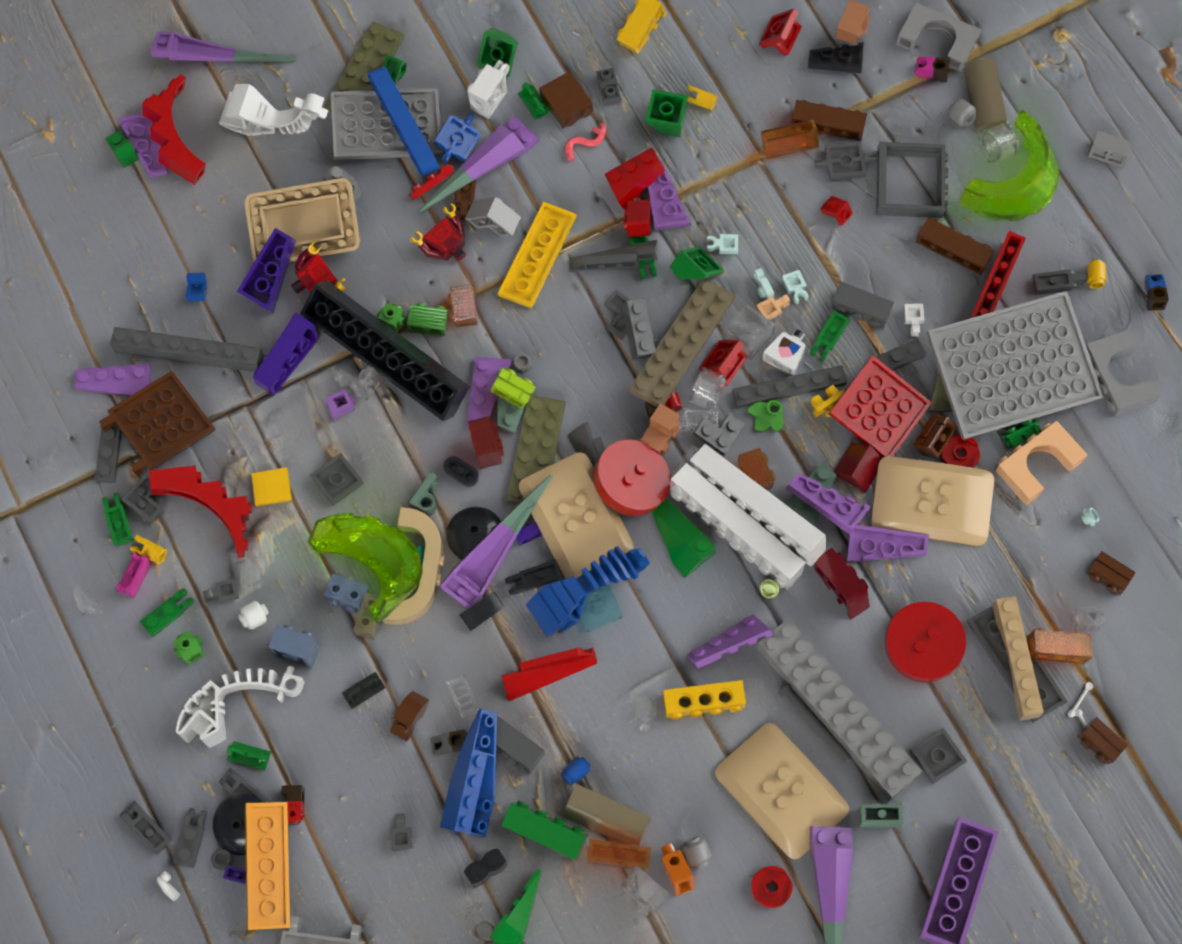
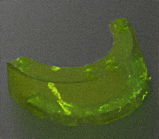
M1021 110L1016 117L1015 127L1026 138L1023 147L1029 151V160L1026 167L1017 176L1005 181L992 182L978 178L972 179L963 191L960 204L983 217L993 220L1008 219L1009 221L1024 219L1026 216L1041 211L1050 202L1057 189L1059 167L1054 152L1040 125L1024 110Z
M340 513L316 520L308 540L309 545L320 554H341L354 558L367 566L377 578L380 594L368 609L370 616L376 623L387 618L417 587L423 573L420 553L414 543L395 526L389 527L381 523V519L365 515V517L354 516V513Z

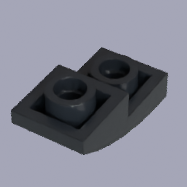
M493 591L459 616L469 630L472 631L505 606Z

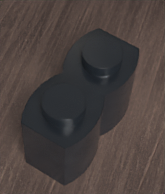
M497 848L488 851L481 860L469 864L464 873L473 887H479L486 883L490 876L501 873L508 864Z

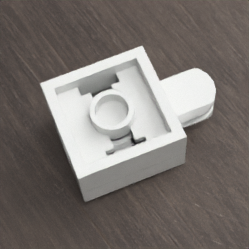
M498 60L494 67L486 64L484 69L478 72L477 79L469 85L467 90L472 111L487 119L491 117L507 93L506 75L510 67L508 64H503L502 61Z

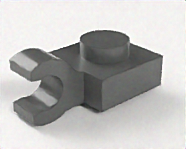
M235 578L215 583L216 589L203 591L206 602L214 601L219 598L220 603L239 599Z
M395 814L396 829H390L392 851L413 849L411 827L405 828V815Z

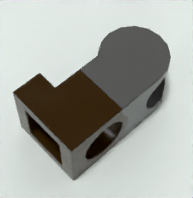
M462 729L430 738L433 755H445L461 751L468 732Z

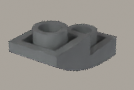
M614 69L596 71L603 104L620 103L621 96Z

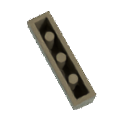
M995 58L974 61L965 67L964 74L970 104L976 109V118L974 120L975 132L1004 130L1007 117Z
M578 784L575 785L563 817L635 850H638L651 821V817Z

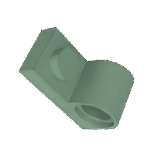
M430 471L410 500L411 509L421 511L427 516L435 513L437 505L433 495L430 493H434L439 486L436 474ZM424 502H431L429 507L422 506Z

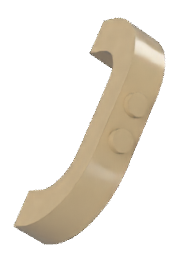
M400 508L398 528L401 532L415 533L425 541L420 583L417 592L407 600H385L382 616L384 624L403 625L422 617L432 606L436 597L437 586L442 582V574L439 573L440 567H444L445 556H442L443 545L439 530L430 517L421 511L411 508Z

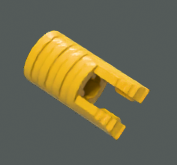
M690 85L687 86L686 89L688 91L697 93L696 99L688 96L689 103L711 111L714 109L718 98L717 95Z
M136 534L134 540L144 546L142 549L137 546H131L130 550L147 557L156 564H161L166 558L167 549Z

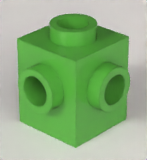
M386 303L377 315L378 319L397 333L403 327L406 320L403 309L396 304Z
M191 631L184 632L173 641L176 646L173 650L179 659L183 658L188 665L205 656L201 648L203 642L198 634L194 636Z

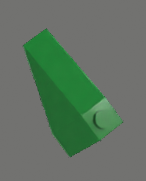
M667 498L651 512L673 565L685 578L715 555L716 547Z
M539 869L536 870L522 890V897H518L513 902L510 915L505 914L491 934L490 939L493 943L525 944L523 940L542 875Z

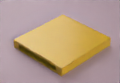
M287 467L251 473L256 507L292 501Z

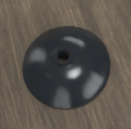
M468 507L459 511L453 516L447 527L446 537L449 548L462 560L501 522L500 518L494 512L484 507ZM473 528L478 529L476 533L471 532Z
M241 793L226 798L218 806L213 817L215 839L223 849L228 850L234 855H246L245 804L264 803L260 798L252 794ZM237 821L240 822V828H239V829H237L236 826H235V823H236Z

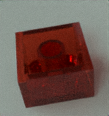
M490 416L468 421L470 436L480 469L502 464L501 457L504 456L496 422H492Z

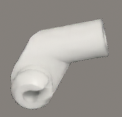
M163 871L161 875L157 876V883L162 891L172 901H175L179 898L180 893L168 882L171 880V875Z

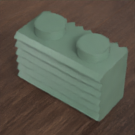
M862 804L858 809L859 828H900L903 825L902 804Z

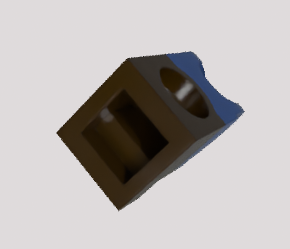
M1146 275L1147 310H1165L1169 298L1163 275Z

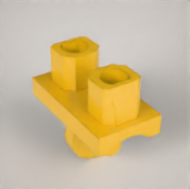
M832 385L824 392L829 398L828 400L823 401L819 394L813 397L810 403L814 409L812 414L815 418L826 412V417L829 418L830 415L828 413L844 391L839 392Z

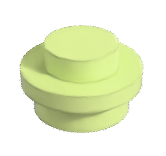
M766 579L760 585V592L765 598H774L779 593V585L772 579Z

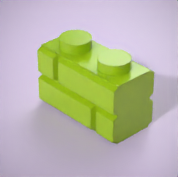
M502 368L490 392L523 410L536 386L532 385L533 382L531 380L516 376V372L512 369Z

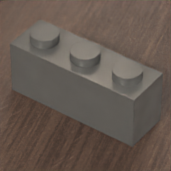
M841 282L833 300L832 309H835L840 314H848L858 321L868 322L873 327L884 329L894 302Z
M645 298L626 301L621 307L632 360L651 357L653 353H656Z
M497 715L496 748L500 750L499 754L506 760L511 758L515 761V766L522 772L527 770L531 773L545 755L544 749Z

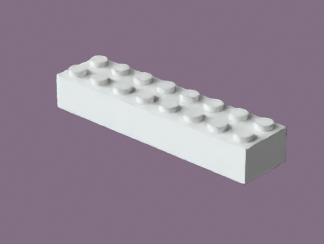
M704 444L690 459V465L693 469L806 562L805 564L811 567L825 552L826 535L708 445Z
M686 463L673 476L670 487L671 496L678 502L682 501L690 513H696L703 524L714 528V532L720 538L727 539L729 545L734 550H740L748 562H754L759 566V570L764 575L772 577L778 583L779 588L788 590L802 575L806 562L689 464Z

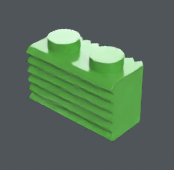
M422 303L410 305L407 322L408 331L445 336L449 318L448 309H445L443 306L427 307V305Z

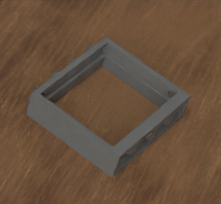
M879 142L877 150L876 215L943 218L948 206V200H945V195L948 194V184H945V179L948 178V168H945V163L948 162L945 144ZM887 156L937 158V206L886 204Z

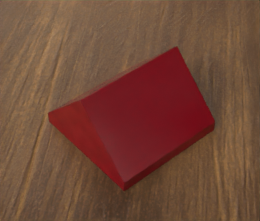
M851 442L835 468L834 473L837 474L836 477L866 493L877 475L878 465L882 457L871 445Z

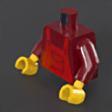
M450 203L452 207L451 212H448L446 207L443 208V211L449 214L450 217L446 216L424 236L418 231L414 232L418 239L415 240L411 236L410 242L417 243L418 248L429 258L448 261L454 256L458 261H461L466 256V253L462 250L465 245V232L458 214L454 213L456 210L455 205Z
M312 241L310 246L299 254L295 264L296 271L294 272L299 279L290 286L296 294L305 288L310 293L315 283L327 280L339 290H346L349 285L344 287L341 284L346 279L337 280L318 254L321 246L318 249L314 248L313 245L316 241Z

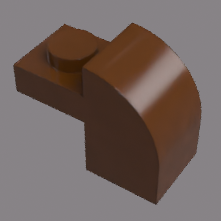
M414 691L410 692L398 707L393 717L395 720L390 732L408 741L417 721L423 717L429 699Z

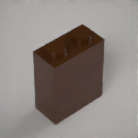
M570 71L539 88L541 98L562 129L573 125L577 120L582 117L585 118L593 112L592 101Z

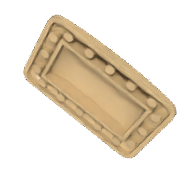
M339 178L252 193L245 199V211L254 262L275 228L296 240L290 262L297 261L299 254L308 248L312 241H316L313 245L314 248L318 249L321 246L318 252L320 257L355 251L360 246L353 188L348 179Z
M580 452L525 477L519 483V491L523 499H525L549 475H552V479L531 511V515L565 579L570 577L578 578L582 575V569L585 567L590 571L591 562L596 561L600 566L599 557L604 554L607 558V552L613 550L615 546H619L624 554L633 550V542L618 512L610 508L601 499L595 488L593 479L594 467L586 454Z
M884 457L878 465L871 526L927 534L930 540L981 546L988 538L994 476L990 471L908 458Z
M771 723L765 724L722 761L715 771L717 780L780 850L793 860L801 858L810 850V826L835 827L849 813V805L846 800L776 725Z

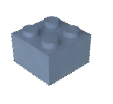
M277 625L268 647L276 658L312 669L320 649L313 634L308 631H302V633L294 631L295 628L289 625H283V627Z

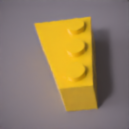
M637 0L634 11L629 13L626 18L624 28H621L617 33L618 43L638 54L649 39L648 35L652 28L656 29L658 27L656 22L661 16H666L667 12L663 4L657 0Z

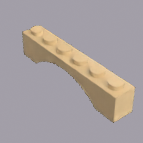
M1016 596L996 599L992 607L1009 659L1019 721L1039 718L1044 711Z

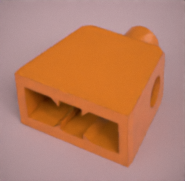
M672 843L664 845L661 848L664 855L662 857V864L676 897L695 889L694 877L682 851H675Z

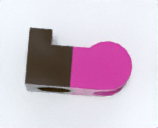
M919 57L914 73L921 78H938L940 82H947L950 59Z

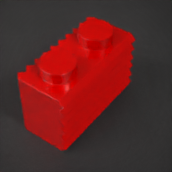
M650 200L628 201L627 208H624V230H628L629 237L650 236Z

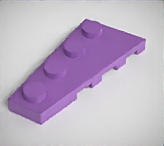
M142 113L118 118L121 127L150 179L167 175V168L158 162V150L161 145L150 139V127L153 122L144 117Z
M661 161L665 171L650 186H647L654 231L691 226L689 217H687L667 170Z
M475 357L467 429H487L497 402V395L490 392V389L497 379L498 368H511L512 359Z
M150 364L75 369L74 387L76 390L130 397L151 384Z
M800 473L793 478L786 488L848 534L852 532L871 507L866 504H858L855 502L856 499L849 496L847 498L843 497L832 488L826 489L821 486V483Z
M856 525L849 534L846 563L926 556L929 535Z
M753 614L745 617L735 626L729 627L722 634L711 638L704 645L695 648L687 656L697 668H701L721 659L724 653L732 654L739 651L738 647L746 643L752 645L757 643L756 639L764 635L768 638L773 636V634Z

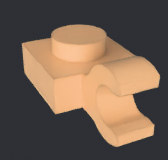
M787 294L776 301L772 296L756 305V308L764 321L768 322L782 314L781 309L790 305V299Z

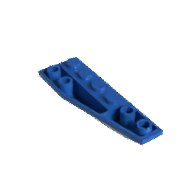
M479 709L468 731L449 784L440 823L441 828L486 837L495 798L497 713Z

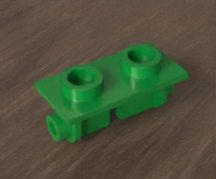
M527 82L524 83L522 91L517 94L533 118L537 120L550 113L551 111L535 87Z
M1030 419L1022 422L1016 428L1015 426L1006 428L1004 430L1005 433L999 435V437L1006 438L1004 444L1007 448H1013L1024 442L1021 435H1024L1026 441L1033 434L1039 435L1041 428L1039 425L1036 426V424L1040 420Z
M235 741L227 749V753H229L227 761L263 771L266 770L271 751Z

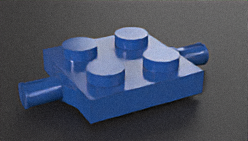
M468 113L465 120L458 119L451 114L433 144L445 151L441 157L442 162L445 159L444 163H448L451 156L456 157L462 162L466 161L482 134L471 125L475 118L474 115L470 118L472 113Z

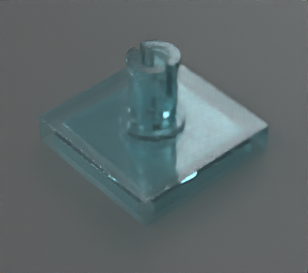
M610 585L603 586L587 596L581 615V621L586 632L623 618Z

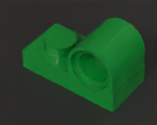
M386 55L383 66L388 70L395 85L398 78L401 79L404 76L407 63Z
M121 130L105 138L123 168L139 160L134 148Z

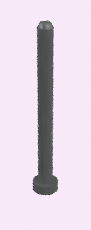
M789 683L786 684L778 693L781 696L785 695L839 756L848 762L851 759L849 753L790 690L792 686Z

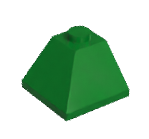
M493 28L484 31L476 65L482 68L486 64L494 67L498 60H500L503 64L506 63L510 66L509 72L506 75L509 77L518 42L508 33Z
M700 246L681 250L669 267L674 271V275L680 279L707 278L724 272Z

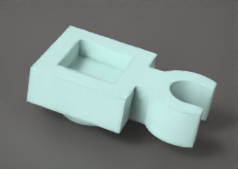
M720 234V239L714 236L707 237V242L713 243V245H707V251L712 252L719 249V254H738V234Z
M762 268L754 270V278L759 284L757 288L759 296L764 298V300L772 296L774 298V291L767 277L765 278Z
M800 270L783 275L782 281L788 294L794 293V302L799 304V296H803L805 301H808V293L803 290L806 289V283Z

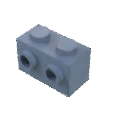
M332 574L324 597L328 604L334 607L341 605L346 607L345 610L356 614V612L360 611L365 593L371 594V590L366 585Z

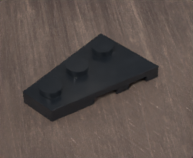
M859 42L854 46L846 44L842 45L841 48L835 49L826 47L810 50L808 68L861 74L864 42Z

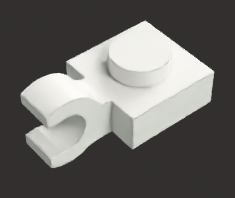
M904 304L905 324H911V337H919V324H924L925 320L923 304Z

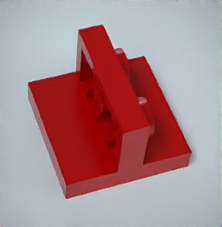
M793 8L773 15L759 45L762 48L773 46L783 56L789 55L802 27L795 21L799 12Z
M718 340L698 369L703 374H712L723 386H728L747 359V356L741 351L744 344L740 340Z

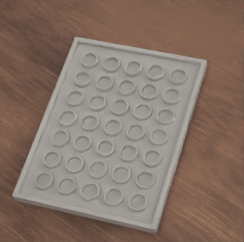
M1067 291L926 332L962 440L1104 398Z

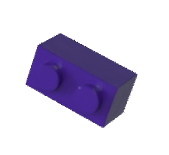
M531 522L526 527L521 528L516 537L519 546L541 536V531L536 522Z
M227 865L223 878L246 885V870Z

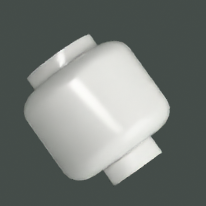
M252 601L240 608L238 617L244 628L248 627V629L253 630L267 622L266 615L269 613L264 604L260 605L259 602Z

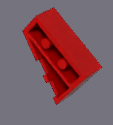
M651 147L604 175L618 203L624 210L628 206V201H633L635 198L638 199L641 196L640 193L647 186H650L665 169L658 155Z

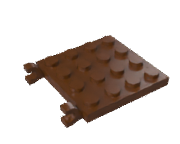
M170 371L107 410L109 416L99 421L104 432L110 430L116 423L141 457V460L131 465L132 471L136 476L141 474L147 467L149 470H154L215 431V427L173 371Z

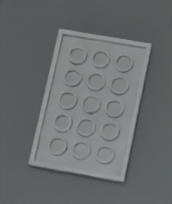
M438 88L398 90L433 155L443 156L442 149L433 144L441 131ZM374 90L330 92L334 160L410 157Z

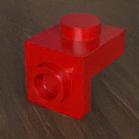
M831 196L820 208L823 214L836 218L841 226L853 214L847 201Z

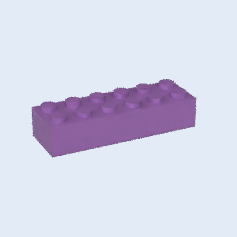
M958 817L955 821L920 929L919 939L932 944H964L999 831Z

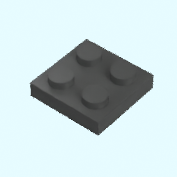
M342 453L310 474L313 481L332 505H335L364 484Z
M944 728L910 749L911 754L932 784H935L967 762Z

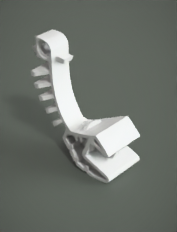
M235 84L233 92L228 94L219 124L247 136L274 134L277 128H279L282 134H286L287 131L289 134H294V132L300 134L308 130L312 119L315 120L317 117L325 119L328 110L322 108L323 97L310 93L306 95L304 100L296 97L294 102L295 108L278 111L250 84Z
M288 666L280 687L278 686L280 683L279 675L274 670L269 671L268 677L267 672L263 668H258V682H256V675L251 668L246 669L248 680L244 682V678L239 671L234 672L236 683L232 684L227 674L221 675L226 686L219 688L210 680L202 687V690H198L192 695V698H189L184 706L185 709L181 711L178 718L176 733L187 743L191 742L196 734H198L204 744L211 748L226 740L225 703H223V700L227 694L247 689L266 690L279 693L277 700L283 703L285 695L290 697L298 696L305 682L302 677L292 675L295 669L293 666ZM291 682L297 683L294 689H287L288 684Z

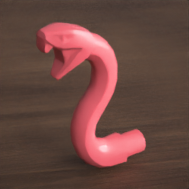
M600 123L599 128H592V131L597 134L595 139L589 140L584 137H573L566 142L564 152L568 161L575 159L573 150L575 144L594 147L604 140L606 135L604 123Z

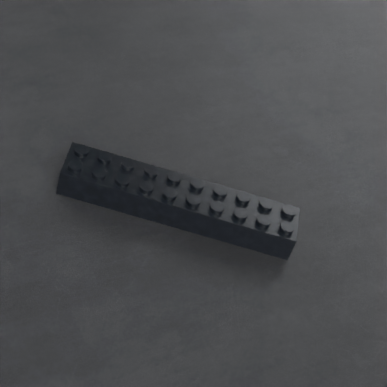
M327 280L314 284L300 315L440 420L444 421L454 417L470 388L468 384Z

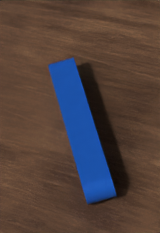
M383 66L368 72V79L419 174L424 176L438 170L439 166L386 67Z

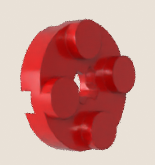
M960 434L959 436H951L941 452V461L945 464L974 468L980 459L977 442L973 438L962 440ZM956 450H963L965 457H958Z
M766 866L760 869L753 876L751 882V892L754 900L761 906L771 909L783 906L789 900L793 890L790 877L785 870L777 866ZM771 881L775 882L774 886L777 887V890H773L772 893L766 888V884L769 885Z

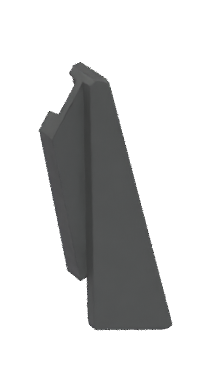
M652 240L572 257L569 259V271L639 268L640 261L658 260V241Z
M588 422L570 432L568 438L575 452L586 454L593 467H595L598 458L605 448L601 437L593 439Z

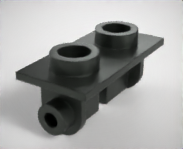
M375 671L343 691L342 694L351 709H353L386 687Z

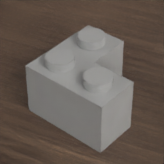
M491 197L473 200L465 219L477 229L489 227L499 236L506 237L513 236L521 217L515 213L516 211L513 208L505 205L502 199Z

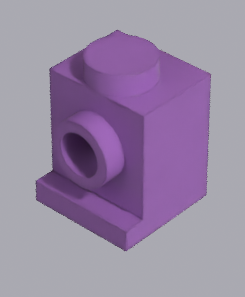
M346 389L325 398L334 421L355 410L353 405L356 402L352 394L348 395Z

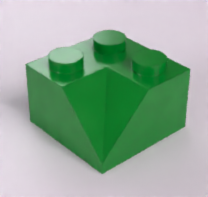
M652 89L645 122L663 135L680 138L687 110L688 96Z

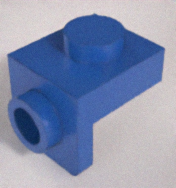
M187 273L186 301H205L208 289L205 273Z

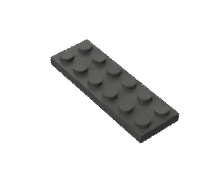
M991 606L968 619L967 623L1014 694L1007 651L996 624L993 607ZM1027 641L1044 711L1039 718L1030 719L1034 723L1065 705L1068 701Z

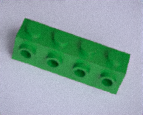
M521 800L510 804L501 826L574 860L579 858L588 835L584 834L585 830L577 826L571 828L565 825L566 821L555 817L552 819L547 817L548 813L543 810L536 809L534 811L528 808L529 804Z

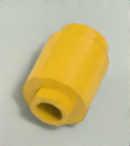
M1092 260L1087 264V283L1093 289L1103 288L1107 281L1106 264L1101 260Z

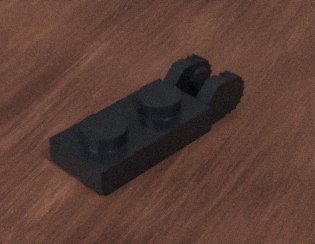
M556 560L519 571L518 574L507 577L505 582L506 584H512L519 580L522 581V585L512 587L509 590L510 595H515L524 590L526 592L562 580V576Z

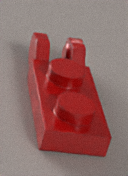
M447 164L438 169L437 175L433 173L425 178L426 183L423 185L418 183L412 187V192L408 194L411 200L417 199L450 176L454 171L453 166Z

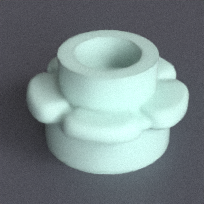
M1091 507L1083 510L1081 515L1083 522L1086 525L1095 526V523L1099 521V516L1095 509Z

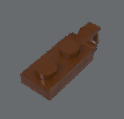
M476 180L456 191L455 203L456 210H460V220H466L468 210L473 200H475Z

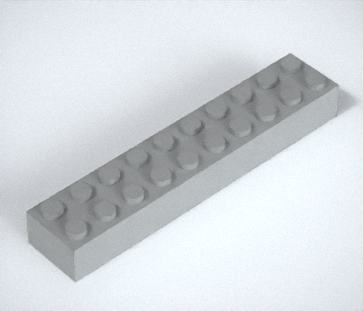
M789 619L772 631L773 636L765 637L758 643L757 650L782 679L792 686L791 689L849 753L854 762L888 801L892 800L920 776L923 771Z

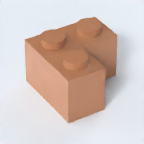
M849 0L838 24L835 38L855 45L857 40H860L863 34L866 35L868 23L871 18L869 14L870 7Z
M660 403L651 416L650 426L640 441L648 444L661 455L666 454L670 448V441L672 438L676 439L680 433V414Z

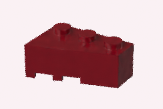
M833 548L824 552L814 563V569L829 590L832 589L839 597L836 599L840 605L844 603L848 609L847 616L851 620L870 608L867 591L869 587L864 579H859L855 569L845 563V559L840 552L837 553Z

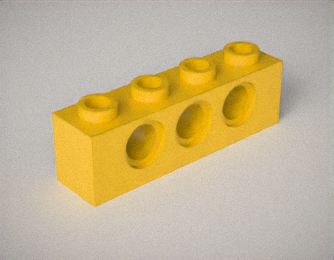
M743 680L663 690L666 718L670 717L671 720L681 719L685 715L700 717L702 713L709 712L711 715H717L725 710L739 712L746 706ZM725 694L730 700L725 703L721 702L719 696ZM701 697H707L710 700V703L707 705H702L699 702V699ZM686 699L690 702V705L682 707L679 702Z

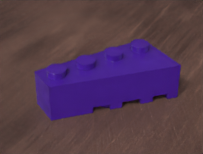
M275 228L237 292L274 313L296 240Z
M297 313L294 314L260 367L254 372L253 379L256 385L273 396L278 392L319 340L313 323Z

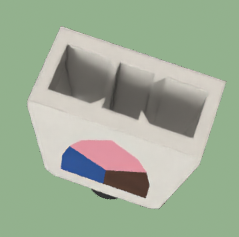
M797 329L792 335L782 332L764 351L762 360L789 376H794L806 347L801 342L805 336L804 333Z

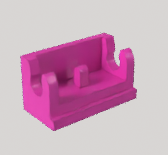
M132 553V560L120 584H117L115 588L118 592L135 598L152 563L147 557L143 555L139 557L136 553Z

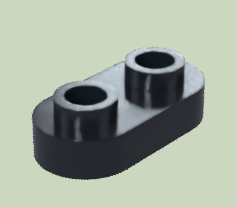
M451 456L444 461L445 473L462 485L472 487L478 482L479 475L477 470L460 458ZM451 466H457L455 470L450 469ZM467 476L473 477L471 480L466 479Z

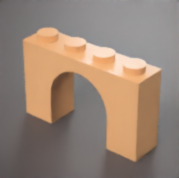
M1058 421L1052 425L1050 423L1046 424L1041 429L1042 432L1039 435L1033 434L1026 441L1027 444L1023 447L1021 445L1017 446L1012 451L1013 454L1010 457L1004 456L997 463V474L1025 505H1028L1041 495L1044 487L1030 473L1027 467V457L1030 454L1038 451L1048 452L1055 456L1069 472L1084 462L1088 456Z

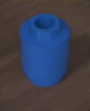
M576 756L563 768L564 771L560 774L571 786L574 783L577 784L590 772L588 767L591 765L583 756L581 758Z

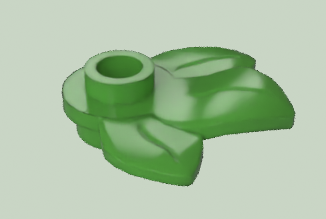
M779 401L757 402L749 408L748 413L756 417L754 425L756 431L763 432L771 427L775 432H778L783 427V405ZM776 408L777 412H771L770 409Z

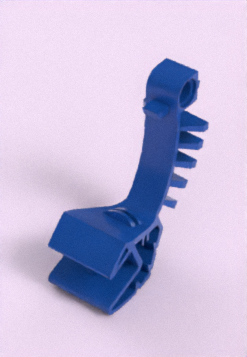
M615 546L613 550L607 552V558L604 554L599 557L600 566L596 561L591 562V570L588 571L585 567L582 569V575L578 578L570 577L548 584L537 592L527 602L526 606L546 637L551 636L559 629L561 632H564L577 624L581 619L586 598L591 592L607 586L611 582L618 583L620 580L626 581L629 578L637 579L639 577L638 573L650 564L642 549H633L624 554L619 546Z

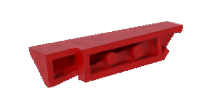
M574 648L520 662L521 671L502 675L508 701L517 699L597 664L594 648L586 650Z

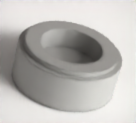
M526 353L517 354L513 359L515 370L520 373L528 372L532 367L531 357Z

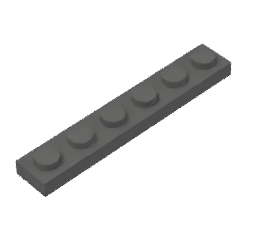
M843 365L733 388L732 392L736 407L741 408L751 406L757 402L765 403L771 400L825 390L832 385L835 387L847 385V379Z

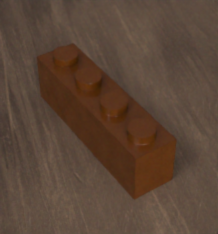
M796 100L791 128L861 141L867 113L859 110H847L842 107H831L826 104L810 103L806 100Z
M929 217L916 239V243L981 276L995 251L987 244H981L971 236H965L955 228L947 227L939 220Z

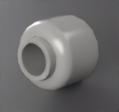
M961 99L951 104L949 117L960 126L970 125L976 118V109L969 102Z
M697 836L684 842L682 853L688 866H696L697 869L707 866V861L712 856L707 841Z

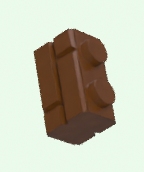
M932 414L920 435L916 438L913 446L923 456L938 458L957 426L947 416Z
M1101 551L1086 574L1089 575L1091 581L1105 585L1110 593L1121 595L1136 572Z
M1098 717L1092 719L1077 736L1081 740L1080 744L1084 748L1095 752V757L1103 764L1113 763L1128 746Z

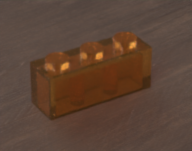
M814 119L761 131L762 149L766 159L818 148V129Z
M1036 628L1026 637L1030 657L1033 660L1085 664L1093 657L1091 634H1083L1080 631L1072 633L1064 632L1063 630L1045 631L1044 628Z
M590 839L587 863L648 872L651 848Z

